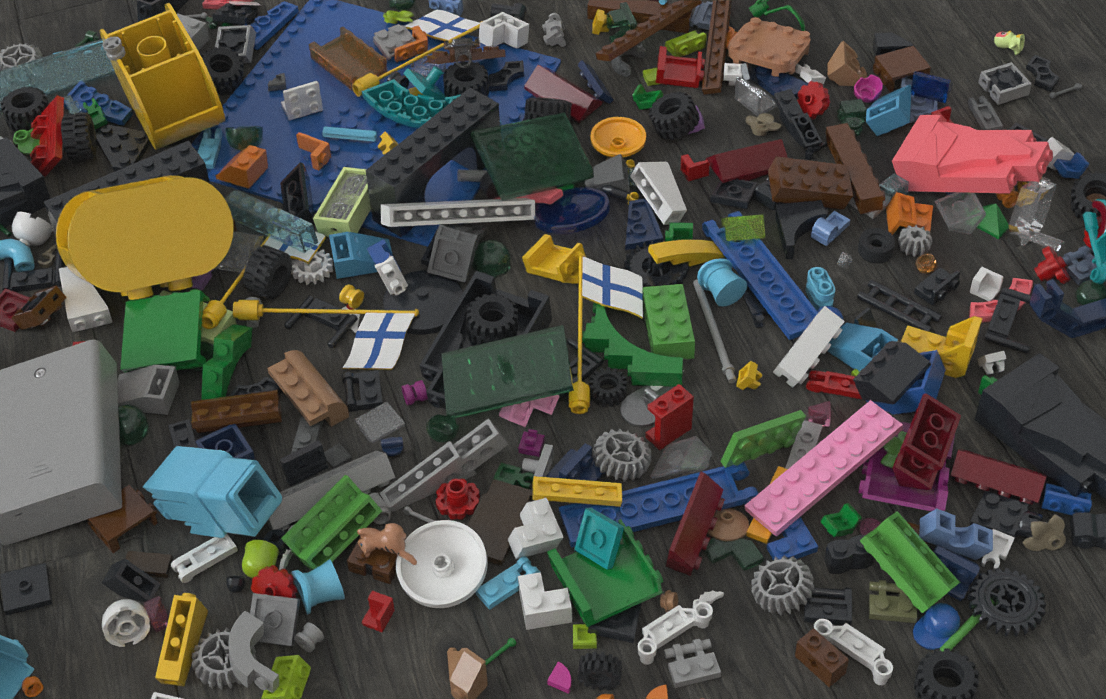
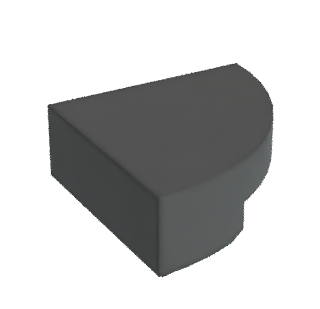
M285 73L276 75V78L268 83L269 91L287 89Z

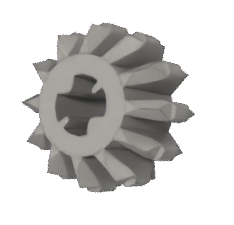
M908 225L906 229H902L898 238L900 251L905 252L906 255L912 254L913 257L916 255L922 257L924 253H928L932 245L930 231H925L924 227L919 228L917 225L915 227Z

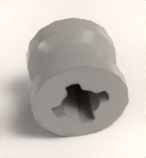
M109 37L102 44L109 60L116 61L123 58L126 54L119 37Z
M308 622L304 625V630L298 632L294 639L302 649L312 652L315 649V644L324 639V635L318 627Z

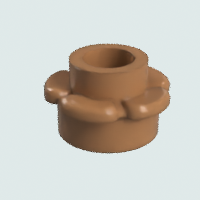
M667 590L660 598V606L665 609L666 613L678 606V594L671 592V590Z

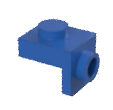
M1075 153L1071 160L1057 159L1053 165L1058 170V174L1063 178L1079 179L1089 166V163L1080 153Z

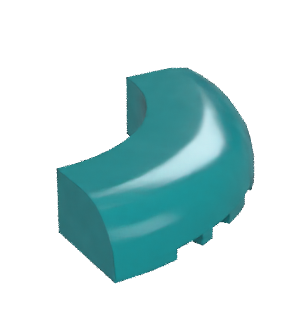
M395 79L362 91L365 101L377 112L396 123L416 129L420 128L460 96L445 97V100H434V97L420 94L415 96L410 94L409 90L402 87Z

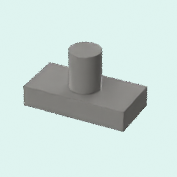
M544 445L539 460L524 458L522 471L535 473L534 476L546 477L554 461L553 445Z

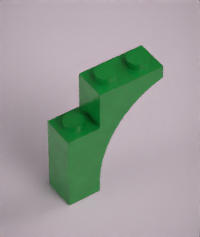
M232 324L214 337L213 358L203 364L201 400L226 397L233 371L241 356L251 347L252 327Z

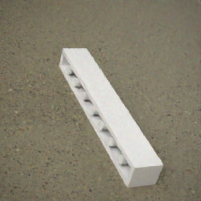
M528 198L381 204V224L388 227L535 219V200Z

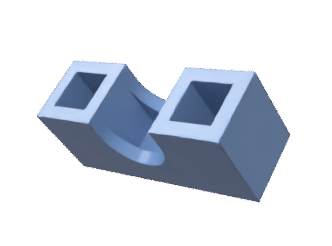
M937 508L920 518L919 536L926 542L939 545L942 548L974 560L993 551V530L975 523L968 527H955V515Z

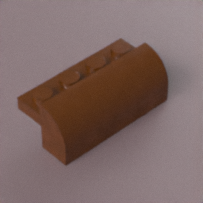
M278 390L191 401L192 428L196 429L197 433L217 431L231 424H236L239 428L282 422V408Z

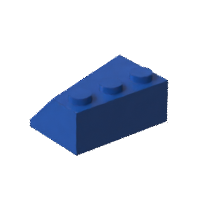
M938 351L920 353L930 361L931 366L895 405L872 402L894 415L916 411L925 393L936 399L946 370Z

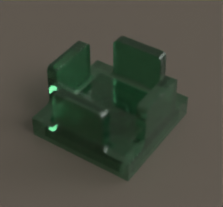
M627 2L620 3V9L606 14V26L608 29L620 27V32L609 36L611 43L614 42V39L624 36L627 31L637 28L636 20Z

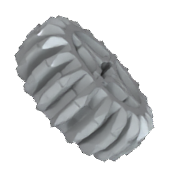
M22 43L19 45L13 44L11 47L7 46V49H2L0 53V77L4 78L5 81L10 80L11 83L14 81L19 83L23 80L26 82L27 79H33V76H38V73L42 72L44 67L43 54H41L38 47L28 43L24 45Z
M619 428L617 432L613 429L609 433L604 432L602 436H599L596 444H594L593 460L595 461V467H600V473L606 472L607 478L610 476L615 477V481L618 478H622L624 482L627 478L631 481L636 477L640 478L648 470L651 463L649 443L644 442V437L638 438L637 432L631 434L629 430L622 432Z
M785 555L782 559H778L775 556L772 562L766 560V565H759L760 572H754L755 579L751 580L752 594L755 596L756 603L764 611L768 610L771 614L776 611L780 615L784 611L791 614V609L794 608L799 611V605H807L806 599L812 598L811 591L814 590V578L809 567L804 565L801 559L797 561L794 556L789 560Z
M227 627L224 632H220L217 629L216 634L213 635L208 632V638H200V645H195V653H192V668L195 670L196 677L201 679L204 685L209 684V687L212 689L216 685L222 690L224 685L232 688V683L234 682L239 685L241 684L230 666L228 646L230 630ZM253 647L251 654L256 659V650ZM223 654H225V663L223 662Z

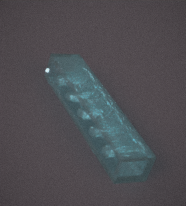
M239 190L231 192L225 198L232 217L241 224L303 253L318 243L312 223Z

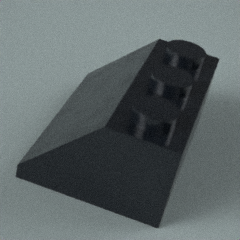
M889 341L865 368L859 372L853 381L862 400L895 405L931 366V363L907 343Z

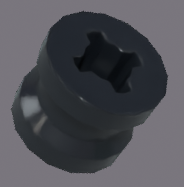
M394 71L388 77L387 81L395 79L402 87L407 89L409 86V79L404 75L401 76L399 72Z
M274 529L265 535L264 541L274 544L279 549V558L283 556L286 550H289V547L281 539L285 532L280 529Z

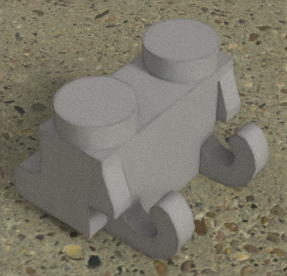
M551 13L549 19L542 25L546 34L543 36L545 44L550 46L559 44L561 47L566 46V41L563 38V30L565 29L563 21L559 14Z

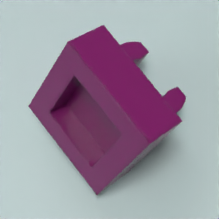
M529 429L528 432L524 431L518 447L519 453L540 457L545 435L538 434L537 430Z

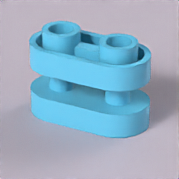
M813 267L808 271L806 293L816 310L822 306H833L835 286L827 271L821 267Z

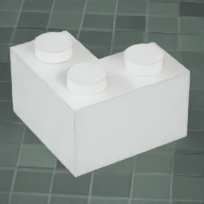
M501 12L480 23L479 42L486 46H497L504 42L517 49L528 43L529 24Z
M547 498L526 503L520 513L524 526L514 528L508 538V542L515 559L557 548L563 539V535Z
M541 572L518 576L519 594L526 630L572 623V607L568 588L545 592Z

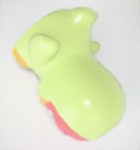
M1009 31L999 32L994 37V43L999 48H1010L1014 51L1015 55H1018L1023 50L1024 34L1014 35V33Z

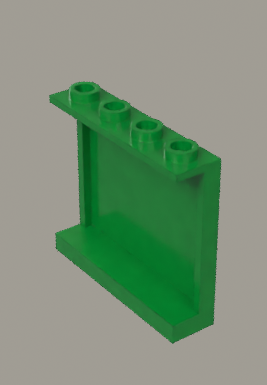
M193 289L185 293L174 292L171 295H154L152 298L126 301L120 370L126 373L152 365L174 366L176 371L203 367V364L206 363V358L200 354L203 302L210 301V298L201 290Z

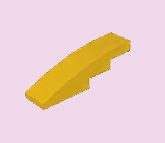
M706 240L667 241L649 245L648 252L657 264L671 261L673 265L689 261V266H693L713 259L724 258L717 245L713 241Z

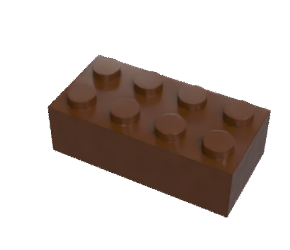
M776 156L768 169L772 201L796 203L822 200L824 207L845 209L853 197L848 165Z

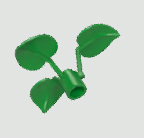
M757 0L756 3L749 7V10L756 18L763 14L767 16L770 13L787 9L795 15L802 31H805V25L801 16L790 5L768 11L767 9L770 7L767 2L769 0Z

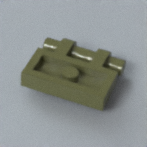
M879 580V582L869 581V590L878 591V595H869V619L916 623L917 608L912 604L904 591L897 587L896 583H886V580ZM886 592L899 593V597L886 596Z

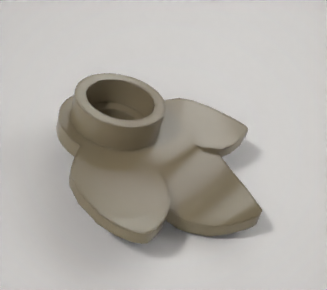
M768 113L759 114L758 117L751 115L746 117V123L751 126L752 133L757 136H764L767 134V131H777L782 126L774 122V116Z
M1055 514L1048 523L1032 521V537L1023 541L1024 546L1032 551L1060 549L1066 542V537L1063 533L1065 527L1063 519Z

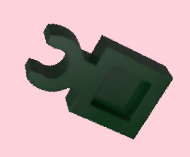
M501 462L493 480L518 485L530 490V484L526 483V481L533 482L534 475L528 472L522 474L520 467Z

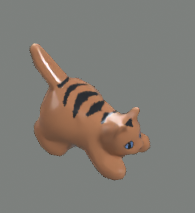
M396 523L386 524L382 531L374 528L357 530L358 535L361 537L358 545L366 557H369L372 551L379 549L392 554H398L413 565L417 564L414 556L405 551L406 534L400 525Z

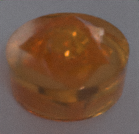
M923 254L917 258L916 266L919 272L929 273L936 268L937 261L932 254Z

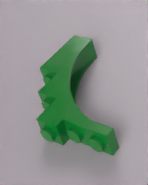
M593 302V313H596V315L592 316L591 323H586V331H582V343L585 344L586 348L592 352H603L604 360H608V367L612 369H628V377H632V385L675 387L680 384L682 386L683 358L654 354L633 345L623 338L612 326L606 315L607 307Z

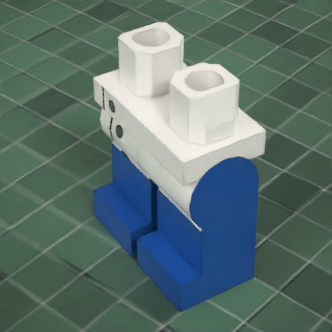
M383 239L368 247L367 250L375 263L374 266L390 295H398L404 292L408 284L385 240Z

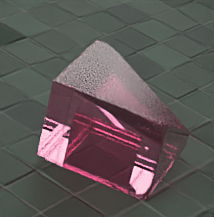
M830 401L808 407L809 422L829 427L831 419Z
M157 596L144 602V608L154 630L158 632L167 628L169 617L161 597Z

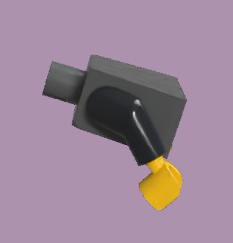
M619 154L613 158H607L604 162L594 166V177L585 180L587 190L597 189L602 197H615L624 201L627 199L628 205L629 201L638 200L639 195L637 192L628 194L630 192L629 174H632L635 169L634 161L630 159L625 162L622 155Z

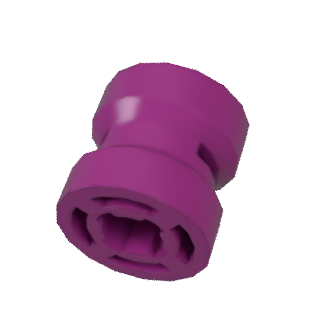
M422 380L416 381L413 385L406 384L401 386L407 406L414 404L418 400H428L426 388Z

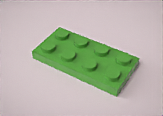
M799 410L733 433L720 462L725 468L732 465L737 466L746 460H754L760 455L771 454L777 449L790 447L795 442V437L802 428L806 415Z

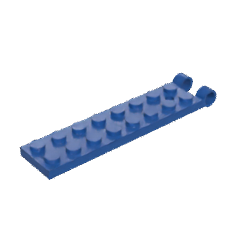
M739 211L728 214L729 226L720 229L714 220L704 222L702 229L705 236L710 237L727 260L732 263L733 268L746 281L747 286L789 340L800 337L818 312L744 220L742 214Z
M745 462L737 466L732 465L727 468L723 466L702 471L723 489L721 498H724L725 501L721 510L743 504L746 505L759 494L755 487H747L740 491L736 487L734 480L740 481L749 475ZM700 472L622 491L621 507L581 503L559 507V514L571 548L576 545L586 508H593L617 523L621 519L625 526H630L633 532L681 520Z

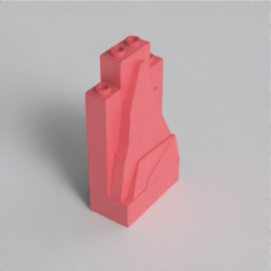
M920 115L893 158L892 163L901 191L1011 193L1017 181L1039 182L1043 174L1046 173L1049 162L1053 159V151L1050 150L1048 142H1037L1032 130H976L968 126L944 122L941 115Z

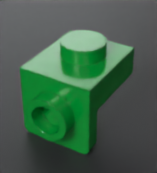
M640 84L636 87L632 96L639 109L652 108V104L657 102V99L663 97V93L661 90L646 92L643 85Z
M669 223V231L665 230V242L692 240L693 223Z
M846 503L839 513L824 515L821 523L828 533L835 538L852 534L862 517L849 503Z

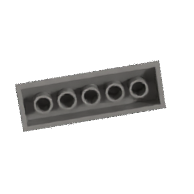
M380 451L371 452L281 491L282 502L267 520L268 526L272 530L280 529L283 531L288 529L290 523L299 521L344 475L349 476L365 494L370 493V488L377 485L380 488L390 484V480L396 477L386 453Z

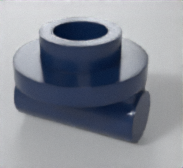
M402 437L381 439L382 451L388 456L400 454L403 450Z

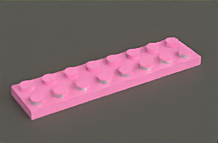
M870 400L745 505V511L777 537L902 431L903 424Z

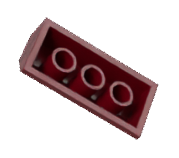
M961 448L957 452L951 476L955 477L954 481L967 484L968 481L977 483L976 487L989 491L990 488L999 490V495L1011 498V495L1019 496L1021 502L1033 505L1034 501L1039 502L1047 476L1043 473Z
M700 471L669 549L666 567L689 576L692 575L694 569H699L702 557L699 554L701 549L706 551L710 540L707 537L708 531L714 530L718 519L714 515L716 510L721 512L725 501L724 498H721L723 489L704 472Z

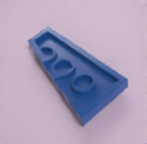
M284 1L267 11V15L255 18V22L250 24L256 32L254 49L258 50L291 20L299 12L298 6Z
M81 80L64 98V108L78 113L87 112L83 107V103L86 102L88 106H91L93 103L92 98H94L103 109L107 121L123 126L133 115L131 108L117 100L112 101L108 95L98 93L95 88L86 86L85 82Z

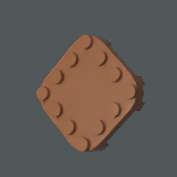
M754 17L750 19V22L743 25L730 41L728 57L733 60V64H741L744 61L772 69V76L778 77L779 73L786 72L793 74L797 63L804 54L808 55L810 33L808 31L796 30L789 26H781L775 22L761 21V19Z

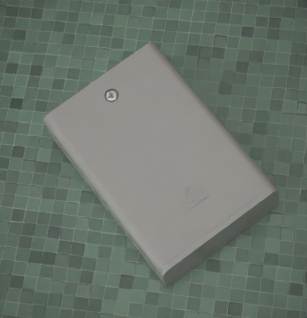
M88 340L1 369L0 543L2 545H10L120 509L122 507L117 363L102 343L98 340Z

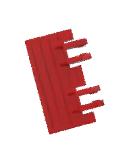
M58 95L41 115H38L31 123L33 128L31 137L36 140L40 139V145H37L31 151L30 158L32 160L30 163L43 176H46L62 159L61 123L64 113V97Z

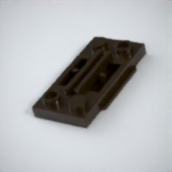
M494 479L487 494L482 495L467 526L473 529L482 540L488 562L503 566L511 549L508 538L514 528L523 526L520 513L526 503L533 501V490Z

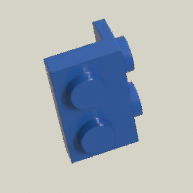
M1046 483L1042 502L1043 509L1068 515L1090 512L1092 506L1091 494L1082 492L1077 497H1074L1063 487Z

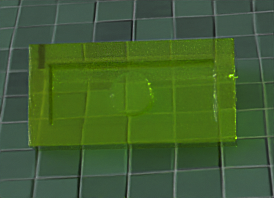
M763 214L721 218L722 226H725L726 241L765 238Z

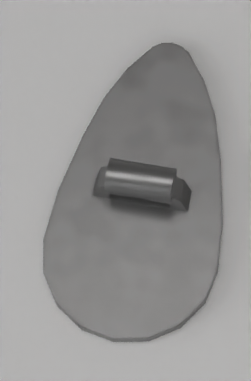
M645 386L633 392L622 401L620 407L621 416L627 423L637 427H646L654 424L655 416L647 409V405L674 387L663 386L658 391H654L651 386Z

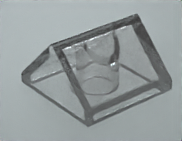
M737 76L734 98L756 116L767 113L777 107V104L770 95L755 84Z
M955 192L934 201L950 231L971 235L986 216V212L975 193Z

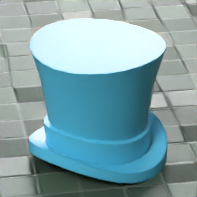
M713 259L706 262L699 269L697 276L699 285L704 290L711 291L718 306H728L737 302L747 289L746 281L732 271V263L727 259Z
M330 559L308 573H302L299 570L291 572L307 614H310L311 607L316 606L318 603L345 599L343 588Z

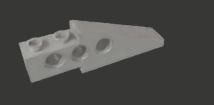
M488 418L455 444H452L451 441L446 443L380 492V495L391 511L394 512L436 493L441 484L449 483L454 478L468 479L476 475L475 469L506 447L508 443L498 428Z

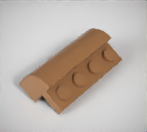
M288 351L284 353L286 359L267 368L269 375L310 426L325 419L332 427L349 417L348 408L301 351Z

